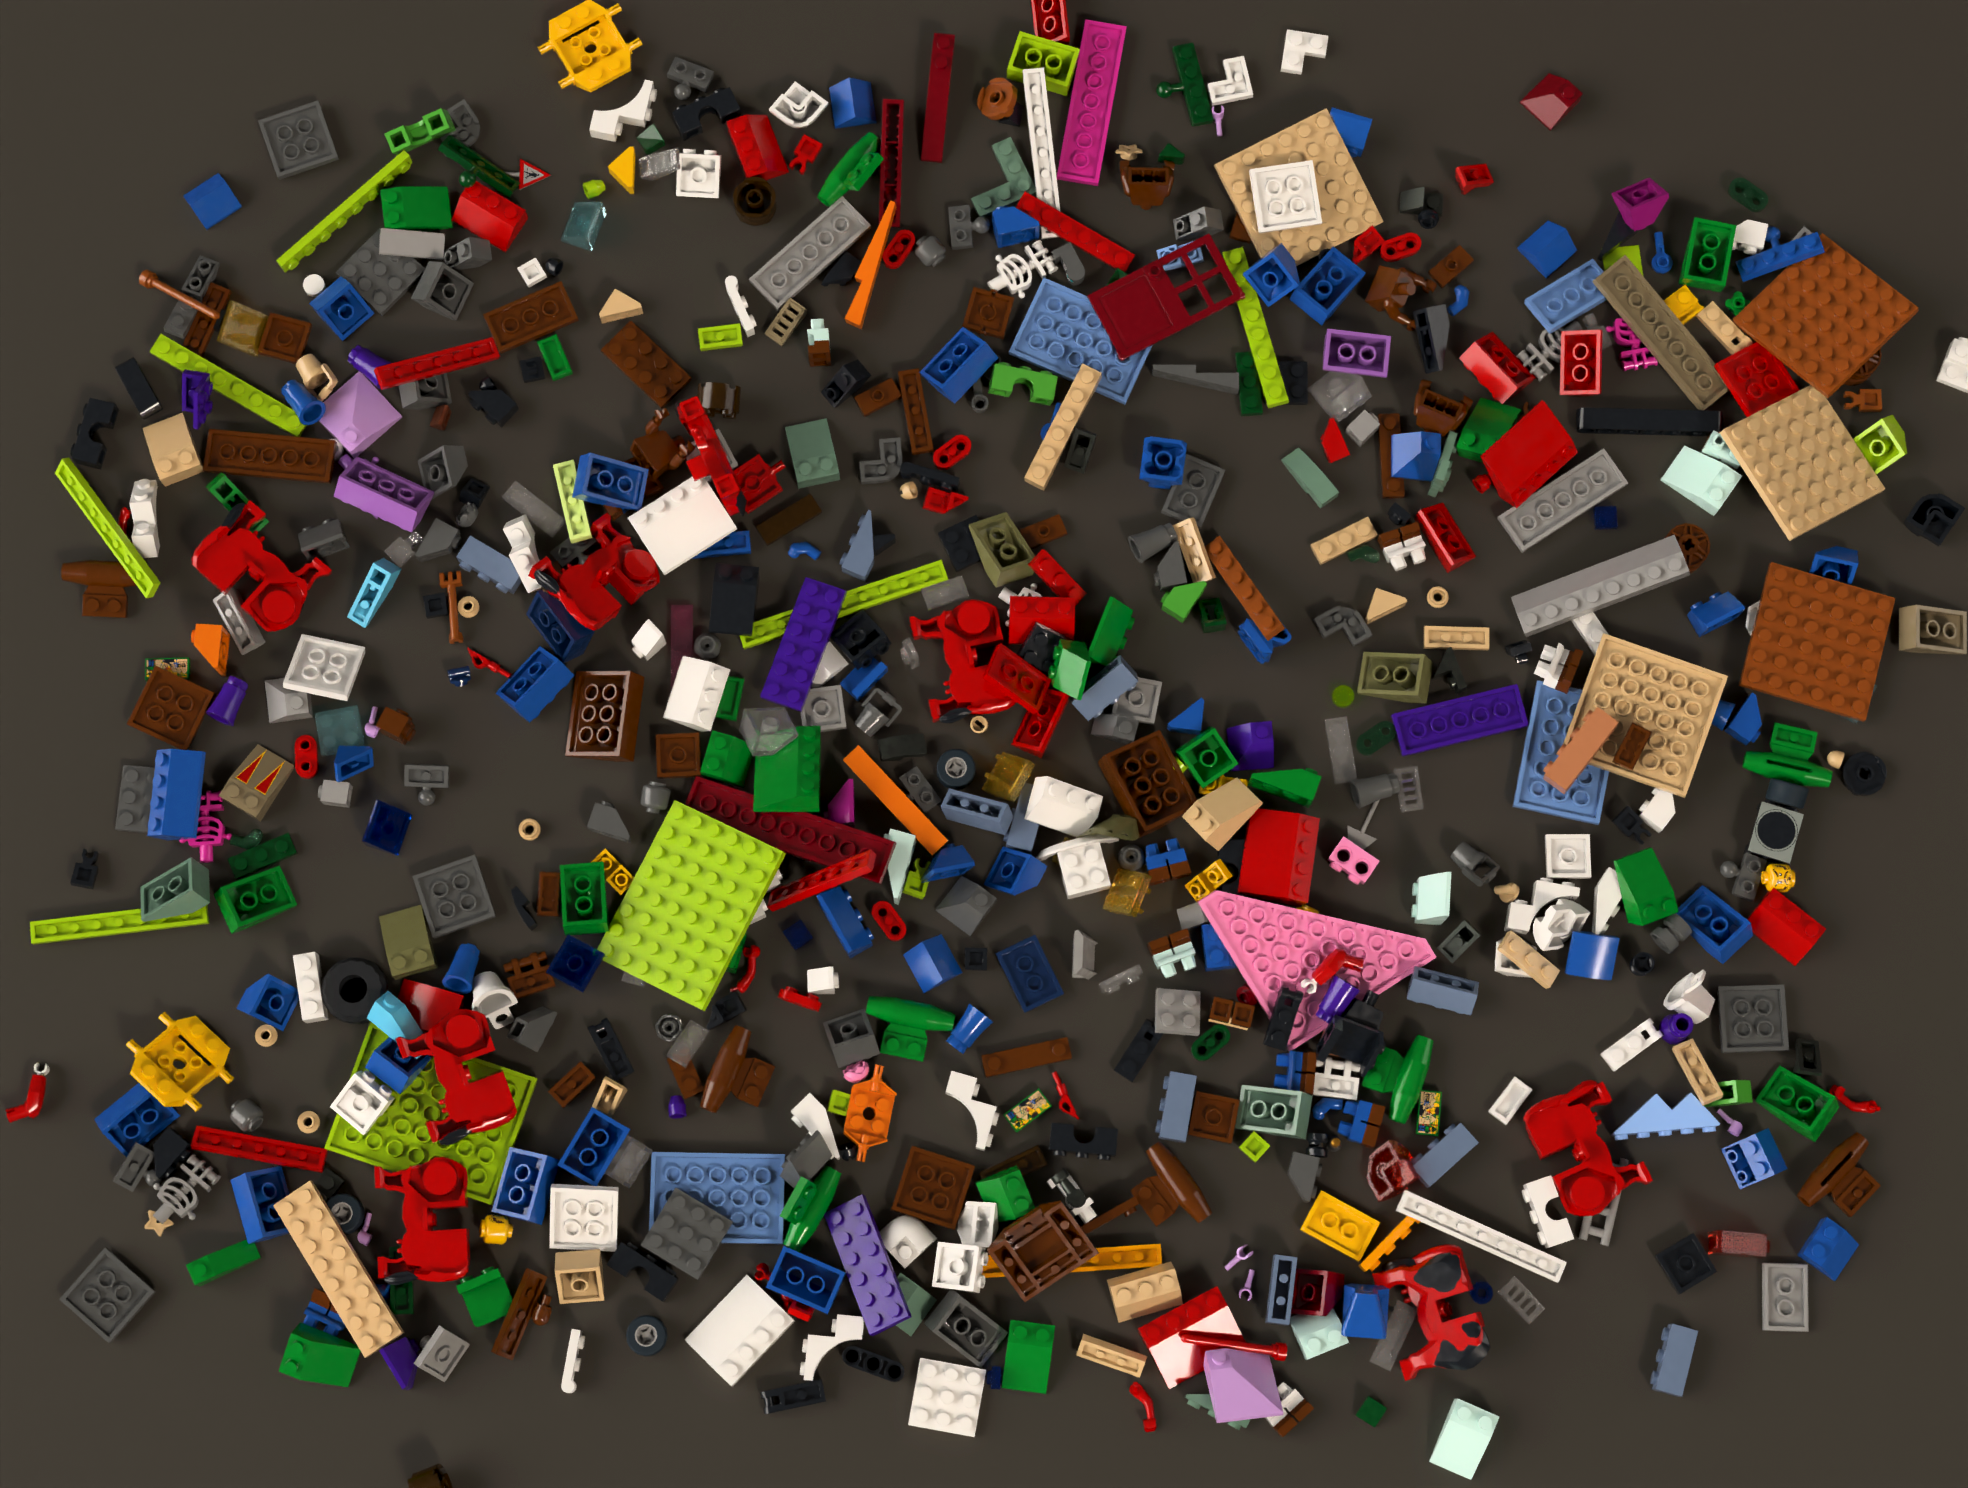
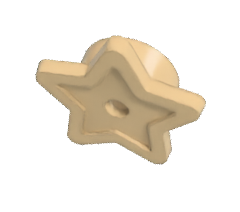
M1136 144L1129 146L1119 145V149L1115 153L1120 154L1122 159L1133 160L1137 158V154L1143 153V151L1137 148Z
M148 1210L149 1221L144 1228L154 1229L158 1236H162L163 1231L174 1223L170 1219H167L163 1224L157 1223V1219L153 1216L155 1211Z

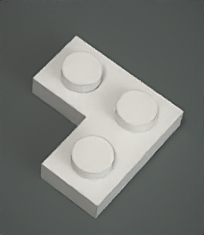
M1287 29L1280 72L1301 75L1304 55L1325 58L1328 36Z
M1244 56L1223 60L1227 80L1208 83L1207 85L1212 106L1253 98Z

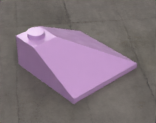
M358 372L323 402L326 410L319 422L355 459L398 422L402 415L361 372Z
M1229 1348L1205 1351L1203 1367L1217 1423L1283 1415L1269 1355Z

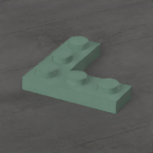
M1011 137L992 145V150L1008 182L971 198L978 217H987L1000 206L1009 207L1018 203L1024 192L1032 196L1036 195V188Z
M1449 431L1427 494L1429 496L1436 497L1438 491L1443 492L1452 471L1450 468L1453 463L1449 459L1451 453H1456L1457 451L1456 445L1458 441L1456 438L1458 433Z

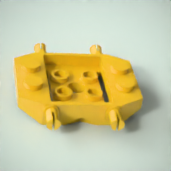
M586 0L549 20V40L537 48L541 55L553 49L563 62L569 76L558 81L561 89L573 83L578 88L593 92L631 71L632 51L643 44L639 37L629 43H625L611 17L622 11L618 3L605 9L592 0ZM599 21L597 25L590 27L586 31L572 37L571 39L563 43V39L589 26L590 24ZM590 44L597 47L593 53L585 51V48Z
M163 1012L158 1019L167 1026V1029L144 1048L140 1047L134 1039L127 1042L126 1046L135 1053V1060L130 1074L164 1107H179L188 1104L197 1112L202 1107V1104L194 1096L203 1086L218 1076L227 1084L233 1081L234 1077L224 1067L230 1048L197 1016L176 1021L166 1012ZM181 1035L183 1038H185L203 1057H205L211 1063V1065L208 1066L202 1060L201 1057H199L192 1049H190L187 1046V1044L184 1041H182L179 1038V1036ZM175 1061H182L185 1067L177 1069L173 1063Z

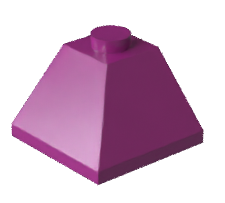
M1649 177L1613 192L1612 197L1624 222L1636 231L1642 230L1655 222L1669 198V193Z
M848 779L828 804V811H824V818L855 828L853 779Z

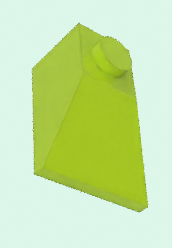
M1893 415L1880 419L1853 439L1876 475L1907 454L1905 433Z

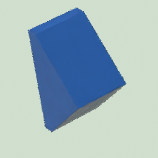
M1201 697L1169 722L1167 729L1171 732L1200 734L1204 709L1203 698Z
M339 746L334 761L336 781L339 783L373 767L372 747Z

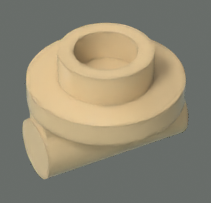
M1515 883L1494 887L1495 894H1499L1500 899L1504 903L1514 901L1520 891L1519 886Z

